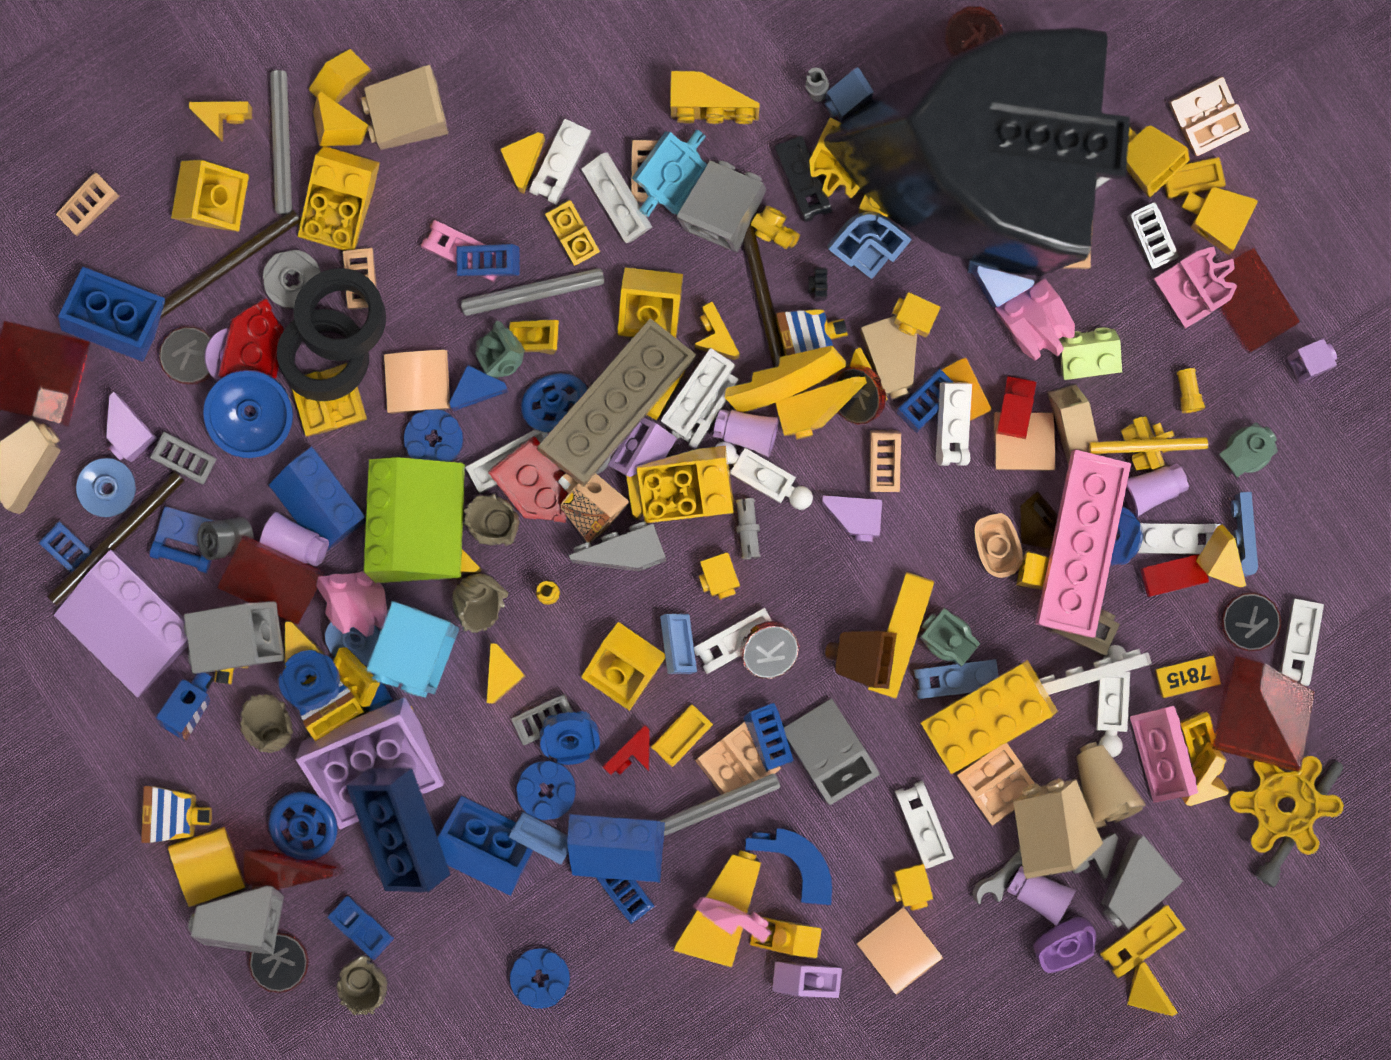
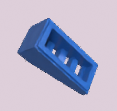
M514 244L457 246V276H519L520 274L519 246ZM468 253H472V269H468ZM480 253H484V269H480ZM492 253H496V268H492ZM504 253H507V268H505Z
M941 369L931 376L896 412L916 433L939 412V402L936 404L925 392L929 389L939 399L940 390L934 383L936 381L939 383H954ZM919 398L931 409L929 412L917 402ZM910 407L922 417L920 421L908 410Z
M60 521L39 541V544L69 572H72L92 552ZM61 532L66 535L55 547L50 545ZM71 540L74 545L62 556L59 551ZM80 548L83 553L72 564L69 563L67 560Z
M775 703L753 710L743 717L766 772L794 761ZM766 717L768 722L760 724L758 719ZM771 728L773 733L763 736L762 731ZM776 739L777 744L767 748L766 742ZM781 751L782 756L774 759L770 758L769 754Z
M597 878L630 924L634 923L655 906L637 881L628 880L630 884L616 894L613 888L624 880L615 879L608 884L605 880L607 878ZM634 888L637 893L623 903L620 898ZM641 898L644 903L633 912H630L627 908Z

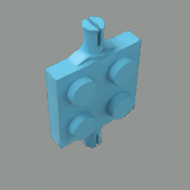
M696 129L687 143L680 141L671 132L665 131L636 171L632 179L644 188L648 195V198L639 208L642 214L649 217L659 203L665 206L671 213L678 215L707 166L696 151L703 139L706 138L701 131Z

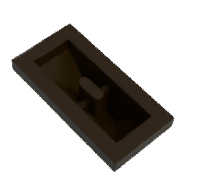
M1037 491L1020 505L1021 543L1051 549L1058 514Z

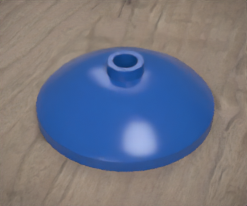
M240 370L232 372L216 382L207 395L203 415L210 437L221 449L237 457L256 458L276 450L287 438L293 422V407L287 391L276 379L260 371ZM246 406H253L256 409V413L253 415L248 414L245 410Z

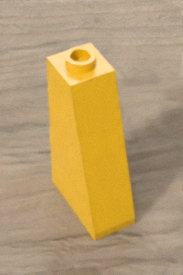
M741 850L738 855L732 854L705 898L728 903L747 913L761 862L755 861L757 855ZM697 910L678 939L674 951L732 967L743 928L738 925L731 935Z

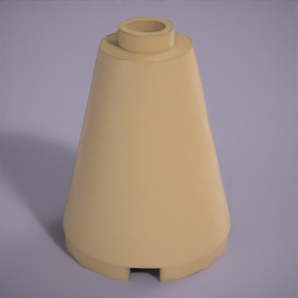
M1094 742L1080 748L1081 753L1077 755V763L1082 792L1096 828L1107 826L1105 820L1107 822L1115 820V823L1140 812L1143 809L1142 807L1146 806L1142 797L1103 745L1098 746Z

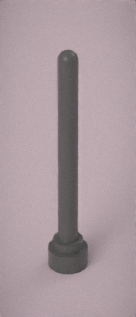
M1336 761L1331 765L1316 788L1318 793L1322 795L1328 794L1343 770L1341 762ZM1285 837L1270 862H1265L1263 866L1260 865L1254 876L1266 885L1275 888L1280 880L1279 874L1281 870L1279 869L1296 844L1295 841L1290 837Z

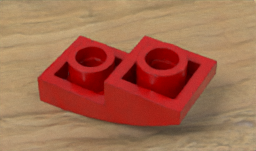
M1200 554L1141 568L1147 597L1208 583L1207 574L1196 562Z

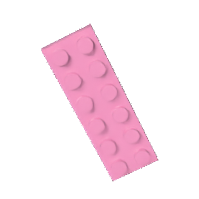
M1076 449L1071 451L1035 625L1095 638L1131 463Z

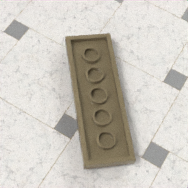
M650 318L541 442L537 450L584 487L692 363L696 354Z

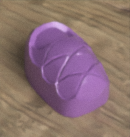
M1074 917L1048 930L1033 944L1036 957L1043 970L1047 973H1055L1080 964L1094 955L1096 932L1090 921L1083 917Z

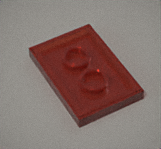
M1255 248L1250 249L1233 260L1235 269L1223 279L1225 282L1235 283L1237 288L1231 300L1220 307L1248 353L1300 323V320Z
M243 535L217 588L249 603L276 602L278 616L298 625L317 590L318 577L324 576V572Z

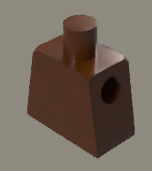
M886 631L842 632L839 643L829 642L827 644L825 655L827 659L836 661L835 672L837 675L871 688L889 689L897 633Z

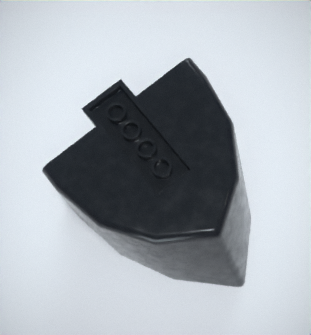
M1079 27L1007 31L889 84L825 137L824 144L869 199L871 197L880 206L879 210L939 251L1010 273L1040 277L1088 258L1092 244L1097 177L1118 180L1126 177L1130 117L1102 113L1108 41L1106 31Z

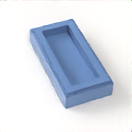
M661 615L668 674H692L697 672L690 615Z
M522 812L509 838L562 865L568 854V835Z

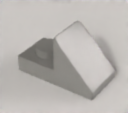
M1111 832L1102 837L1103 845L1079 867L1073 870L1074 874L1090 867L1088 861L1093 860L1101 877L1106 879L1118 841L1116 834Z

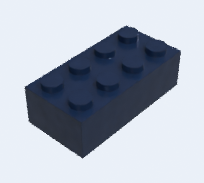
M368 768L346 785L385 891L430 892L451 875L412 768Z

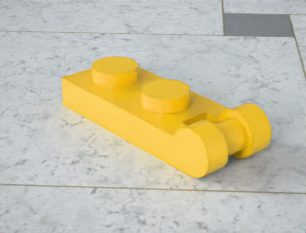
M1165 905L1116 942L1102 950L1100 955L1104 961H1109L1114 968L1112 972L1119 978L1186 929L1170 907ZM1124 948L1131 956L1125 961L1118 955V952Z

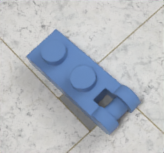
M1252 492L1238 493L1235 495V500L1231 501L1232 517L1237 518L1238 528L1234 530L1233 537L1235 538L1236 546L1239 547L1244 577L1253 575L1258 569Z
M996 659L965 663L962 667L955 664L914 670L915 679H918L919 690H917L918 699L971 693L999 677ZM938 676L939 688L931 689L930 677Z

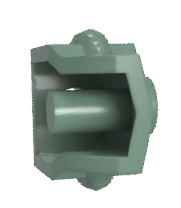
M496 321L492 325L493 329L491 332L476 341L477 349L475 353L486 375L494 378L513 374L522 364L525 351L517 337L508 328H505L502 322Z
M1255 422L1251 426L1241 428L1233 433L1227 442V448L1218 455L1237 478L1244 472L1254 473L1264 468L1272 456L1278 452L1275 444L1277 438L1269 427L1263 428Z
M945 608L938 616L932 613L922 626L926 631L920 639L929 648L931 653L939 657V659L953 661L960 667L965 664L980 645L972 636L970 626L963 619L954 616Z

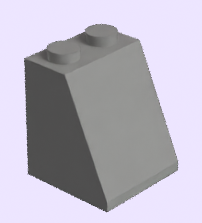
M720 160L718 164L709 161L680 209L677 219L684 231L738 253L746 231L766 192L764 183L761 182L762 178L756 174L746 172L744 175L734 171L735 167L725 161Z
M276 602L247 603L184 614V632L188 638L189 645L188 660L193 674L285 660Z
M1135 834L1131 837L1101 902L1106 909L1102 912L1103 915L1117 928L1121 926L1130 929L1183 883L1180 877L1143 835Z
M266 886L197 906L196 913L192 914L189 920V932H192L191 937L203 945L273 955L284 896L274 887Z

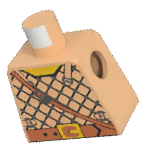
M567 473L558 481L569 493L561 503V509L585 540L590 543L612 524L629 503L625 497L597 474L584 487Z

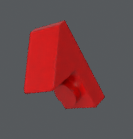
M1007 377L997 434L1026 439L1037 382Z
M646 725L603 766L610 775H613L615 772L621 775L632 764L629 760L632 755L649 771L650 729Z

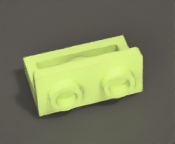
M1101 327L1093 332L1081 333L1075 331L1073 338H1059L1064 348L1060 353L1062 377L1064 380L1122 372L1121 345L1115 329Z

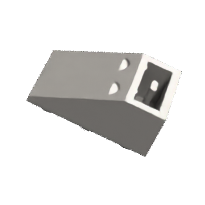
M646 521L629 527L630 532L621 536H619L618 532L608 534L601 538L603 543L591 546L590 542L574 547V553L569 555L570 560L574 564L638 572L666 562V557L654 525L647 526Z
M832 698L784 727L787 740L828 806L880 775Z

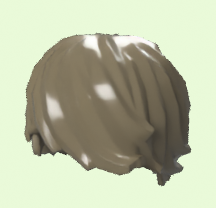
M495 494L490 497L479 495L473 499L472 503L468 504V508L464 509V513H466L464 524L467 525L471 535L480 544L500 545L503 543L507 546L514 542L520 520L518 513L514 511V507L507 500L502 499L500 496L496 497Z
M485 574L469 575L466 579H462L453 591L452 603L456 618H459L464 631L470 630L472 633H478L481 630L486 631L487 627L490 628L498 620V613L501 607H505L502 599L507 598L509 592L491 576Z
M271 694L258 695L257 697L251 696V700L246 701L242 705L243 711L240 713L242 716V721L239 723L241 725L240 731L243 733L244 738L251 746L258 749L259 752L273 753L285 748L293 734L291 717L289 712L286 711L285 703L279 702Z
M363 955L343 966L339 973L340 979L336 985L338 998L341 1000L340 1004L345 1005L353 1015L374 1014V1009L379 1008L385 1000L388 983L385 974L382 973L379 967L370 962V957L367 958Z

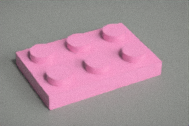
M1175 706L1130 716L1153 803L1197 794L1196 778L1191 768L1188 749L1183 739L1180 720Z

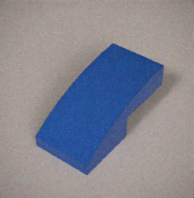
M348 895L327 917L345 936L352 939L373 960L394 940V937L377 920Z

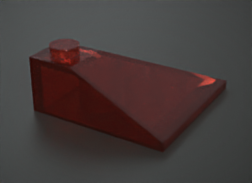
M4 321L0 336V411L69 427L91 342Z
M1235 656L1226 674L1212 749L1300 772L1315 692L1265 663Z
M259 847L247 849L243 855L245 883L253 885L252 890L266 886L274 887L278 890L342 875L344 872V868L312 860H296L294 857Z

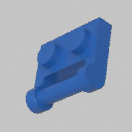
M165 506L155 540L151 546L150 558L157 560L160 557L196 567L199 572L207 574L212 560H207L203 555L200 557L164 545L166 539L169 538L198 547L197 533L200 525L214 520Z

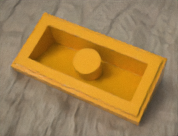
M966 357L942 369L954 383L972 384L970 421L991 411V407Z

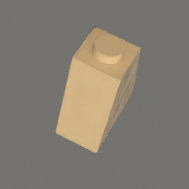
M897 315L861 327L860 330L876 378L885 395H890L892 399L907 395V389L913 385L917 333L914 336H909L898 330L899 325L894 323Z
M1077 385L1048 392L1068 466L1072 450L1076 449L1089 453V442H1098L1090 403Z

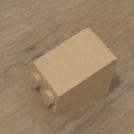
M431 65L364 88L366 97L361 98L365 115L371 114L373 125L368 126L372 143L377 142L380 150L449 134L436 78Z
M31 420L0 442V501L6 510L19 515L27 508L61 451L57 445V442L60 441L59 437L50 426L47 427L44 423L39 424Z
M1060 778L1049 782L1045 786H1039L1038 783L1029 785L1022 790L1023 794L1013 801L1023 871L1026 879L1073 871L1103 845L1076 779L1064 782Z

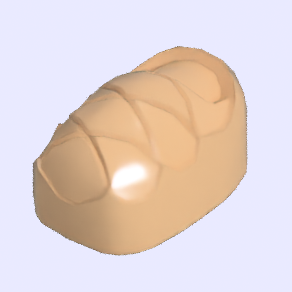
M1001 513L979 519L974 527L975 539L981 562L986 571L998 578L1013 575L1023 562V553L1020 540L1008 516Z

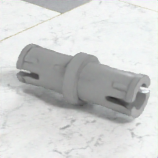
M812 68L808 71L809 76H806V90L812 100L820 102L826 98L825 94H827L829 82L822 69Z
M746 498L745 501L743 499L736 500L739 526L736 527L737 534H740L743 560H750L751 557H754V559L761 557L757 532L760 531V526L756 524L754 498Z

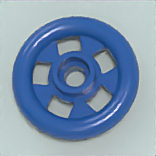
M555 373L544 376L535 381L524 393L521 401L522 416L532 428L542 432H551L568 413L569 404L575 405L588 388L581 379L571 374ZM551 386H555V389L550 390L545 394L543 393L544 389ZM568 386L575 390L569 396L564 391ZM540 401L541 409L533 410V402ZM546 414L556 417L553 421H547L544 418Z
M294 792L285 795L277 801L269 816V832L273 842L281 852L293 859L309 861L320 858L335 843L338 832L335 814L331 807L317 795L308 792ZM305 804L316 809L314 816L309 812L303 811ZM289 807L295 811L290 820L283 816V813ZM300 821H304L308 825V829H303ZM318 822L325 823V835L317 833ZM286 828H289V832L294 838L289 842L282 833ZM312 839L314 847L304 849L302 841Z

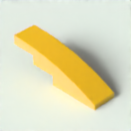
M833 346L780 357L779 367L753 372L752 382L727 387L724 398L738 412H746L764 407L820 383L846 367V361Z
M906 572L887 632L897 633L889 689L868 687V690L897 698L934 585L933 580Z

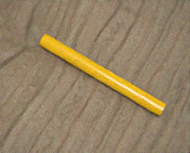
M1207 437L1089 442V453L1091 454L1208 448Z

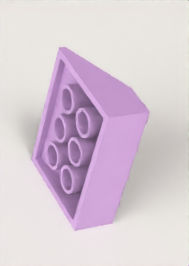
M110 550L86 574L54 614L136 697H139L189 646L188 638L184 632L185 618L118 552Z
M405 697L350 720L317 741H314L312 737L302 741L296 757L297 763L318 796L333 810L339 829L359 822L346 785L368 768H412L422 795L444 786V781L421 724Z

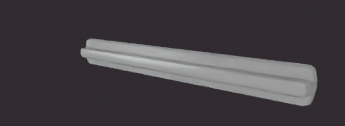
M275 70L270 73L275 211L277 214H287L292 210L287 74L283 70Z
M597 268L463 299L461 307L463 314L468 316L603 285L605 280L602 270Z
M776 774L768 775L660 820V822L665 823L664 836L779 789L780 782Z

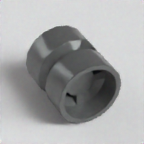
M243 517L204 522L198 529V547L203 557L207 560L222 559L226 556L246 555L253 548V531L249 522Z

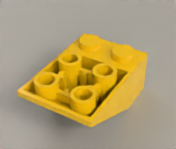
M671 71V119H677L679 123H693L694 119H706V122L710 124L723 123L724 119L735 120L737 124H752L753 120H759L760 103L703 72Z
M324 146L315 155L298 237L344 251L355 250L373 194L380 162Z
M726 446L695 449L637 466L643 515L646 523L733 513V494Z

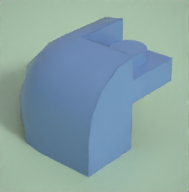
M862 212L846 221L828 243L827 247L850 267L854 265L873 279L889 259L894 262L912 239L908 233L887 217L877 212Z

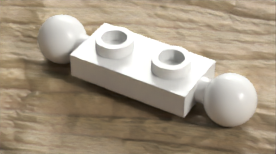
M720 442L715 446H726L728 464L734 465L730 472L732 476L780 504L784 497L787 496L791 505L798 510H804L811 505L813 496L808 488L803 486L795 488L791 486L796 478L747 448H744L741 455H738L731 443Z
M1112 645L1109 647L1107 656L1103 658H1111L1112 663L1123 660L1122 654L1126 653V651L1119 645ZM1123 672L1098 680L1096 730L1105 731V736L1100 739L1099 746L1103 745L1112 757L1118 756L1123 748L1122 741L1117 736V731L1127 732L1130 672Z

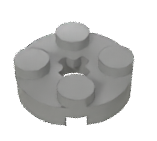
M299 250L280 252L274 255L268 261L263 271L266 294L278 306L294 309L295 300L301 288L308 280L321 273L319 265L310 255ZM296 272L300 274L298 277L300 283L297 286H286L288 280L285 277L288 273L290 275H294Z

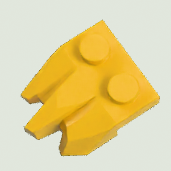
M830 117L809 160L810 173L812 177H817L821 174L826 176L822 188V193L826 197H829L841 185L845 188V195L852 198L860 189L859 186L824 144L825 137L841 124Z

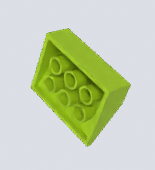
M400 457L369 459L364 573L375 583L461 578L465 465L463 463Z

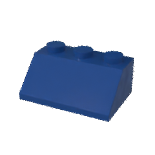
M82 267L58 316L61 331L143 362L155 338L165 298Z
M310 447L289 463L269 484L298 525L319 534V537L329 541L327 551L366 523L365 513L313 447Z
M463 796L460 797L438 836V841L448 866L509 896L512 895L534 850L509 838L516 822Z
M570 814L567 846L572 876L660 882L665 823L652 820Z

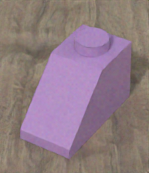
M1325 339L1304 346L1287 357L1299 384L1337 365L1335 362L1337 359L1336 352L1330 343L1326 344Z
M113 392L109 396L106 436L112 443L109 449L119 460L125 458L132 462L158 438L118 394Z
M643 418L618 447L608 466L629 477L637 474V466L666 458L677 437L658 424Z
M823 495L822 505L848 535L855 536V541L873 542V537L878 538L880 536L882 500Z
M775 962L772 992L804 997L839 998L842 968L795 962Z

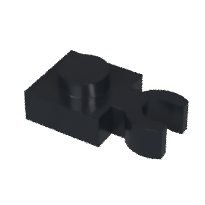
M815 267L814 276H808V292L814 293V301H826L828 291L827 268Z

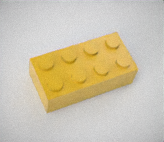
M1026 660L926 718L921 724L949 772L953 774L1054 716L1058 710L1029 661Z

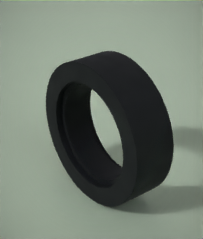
M336 268L323 271L304 284L295 300L294 320L302 340L312 352L325 359L346 361L364 355L377 344L385 329L386 310L377 287L368 277L355 270ZM350 291L361 296L368 304V316L364 325L355 334L346 338L333 339L321 335L312 324V315L317 303L332 292Z
M329 309L313 311L312 324L317 332H335L346 338L360 330L358 325L343 313ZM295 320L291 321L282 332L277 346L278 364L289 386L302 397L314 401L336 400L352 392L363 380L369 365V352L349 360L346 367L334 377L322 380L312 379L303 375L296 368V352L303 340Z

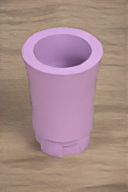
M720 409L716 418L713 437L724 439V442L736 444L770 457L777 435L779 417L758 416L734 410L729 412Z
M1174 464L1170 467L1164 466L1155 471L1128 478L1124 501L1128 510L1137 518L1151 508L1177 497L1179 493L1187 491L1189 485L1185 472L1178 464Z
M275 512L269 518L260 538L261 550L277 553L316 567L324 560L329 546L327 539L319 537V534L290 521L278 512Z
M1020 866L1007 892L1017 896L1016 899L1030 906L1057 926L1070 904L1076 889L1059 884L1044 876L1026 879L1023 867Z

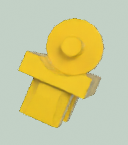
M1147 416L1134 419L1133 424L1121 430L1125 441L1170 439L1175 436L1173 431L1164 433L1161 423L1153 425L1156 437H1154ZM1160 451L1140 452L1132 456L1136 470L1149 468L1153 470L1166 466Z

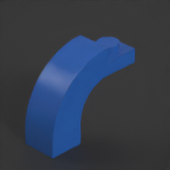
M776 828L775 840L770 839V833L752 832V838L746 837L745 850L781 853L790 857L797 864L802 878L801 903L831 905L832 880L830 871L824 857L810 841L793 831Z

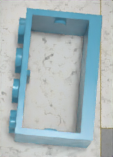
M392 602L367 671L374 673L372 679L387 685L398 687L402 683L401 690L425 698L427 693L435 695L460 628L450 622Z

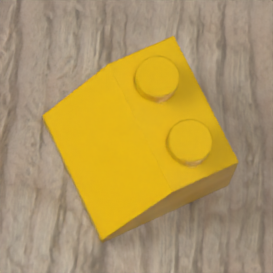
M203 160L181 161L171 218L197 226L239 232L249 175Z
M625 267L621 286L618 335L634 337L651 318L676 338L683 274Z
M618 622L599 647L581 678L630 711L666 658L665 653Z

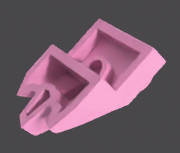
M1214 246L1193 253L1180 261L1179 264L1154 278L1155 283L1184 329L1230 301L1237 288L1235 283L1225 282L1223 279L1235 269L1233 259L1214 263L1212 260L1216 254Z
M1046 279L1041 280L1033 285V287L995 308L997 315L1011 332L1014 341L1022 352L1035 361L1041 356L1040 350L1048 349L1056 356H1059L1064 350L1059 338H1073L1075 335V324L1060 296Z
M364 571L318 577L316 587L327 602L325 613L331 623L343 634L350 632V628L353 627L359 630L365 637L374 634V625L383 628L388 613L385 590L381 583H375Z
M700 897L693 905L704 916L731 935L738 925L763 943L771 933L767 928L768 921L754 911L751 915H748L728 903Z

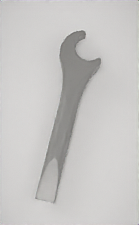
M1020 849L1001 870L975 885L973 890L975 902L981 904V898L987 892H992L995 901L1000 902L1002 900L1009 879L1022 865Z

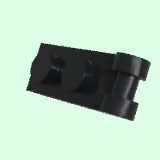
M802 135L776 145L775 151L804 222L813 220L814 216L821 213L823 215L832 213L830 202L822 193L823 185L819 176H811L809 164L811 156ZM816 195L818 202L809 206L806 198Z

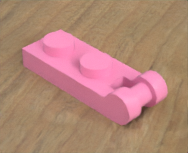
M433 220L430 226L432 231L427 239L424 238L420 247L457 264V246L486 244ZM442 235L449 238L445 247L438 244ZM468 253V269H472V253ZM480 253V269H484V253ZM492 253V268H496V253ZM497 276L482 277L494 282Z

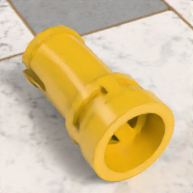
M1195 368L1176 372L1182 395L1180 398L1182 413H1192L1205 409L1202 394H1199Z
M544 581L538 585L536 595L541 603L551 605L559 599L560 589L554 582Z

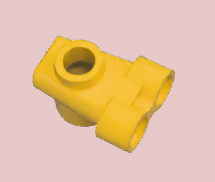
M766 206L763 213L756 214L752 220L751 226L757 229L755 234L759 238L768 242L772 239L784 249L788 247L793 248L800 238L799 233L783 226L787 216L773 207Z

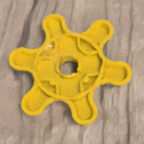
M1262 754L1258 756L1254 761V768L1260 777L1259 787L1252 792L1238 791L1230 798V806L1235 812L1251 813L1258 819V829L1251 838L1252 847L1257 852L1265 853L1272 848L1278 838L1286 836L1295 841L1301 853L1305 855L1314 854L1319 848V840L1313 831L1314 822L1322 816L1337 817L1344 808L1343 801L1338 796L1322 795L1315 789V779L1322 770L1320 760L1314 756H1307L1301 760L1296 770L1285 772L1279 769L1275 759L1270 755ZM1289 797L1295 801V808L1291 813L1282 812L1278 808V803L1282 798Z

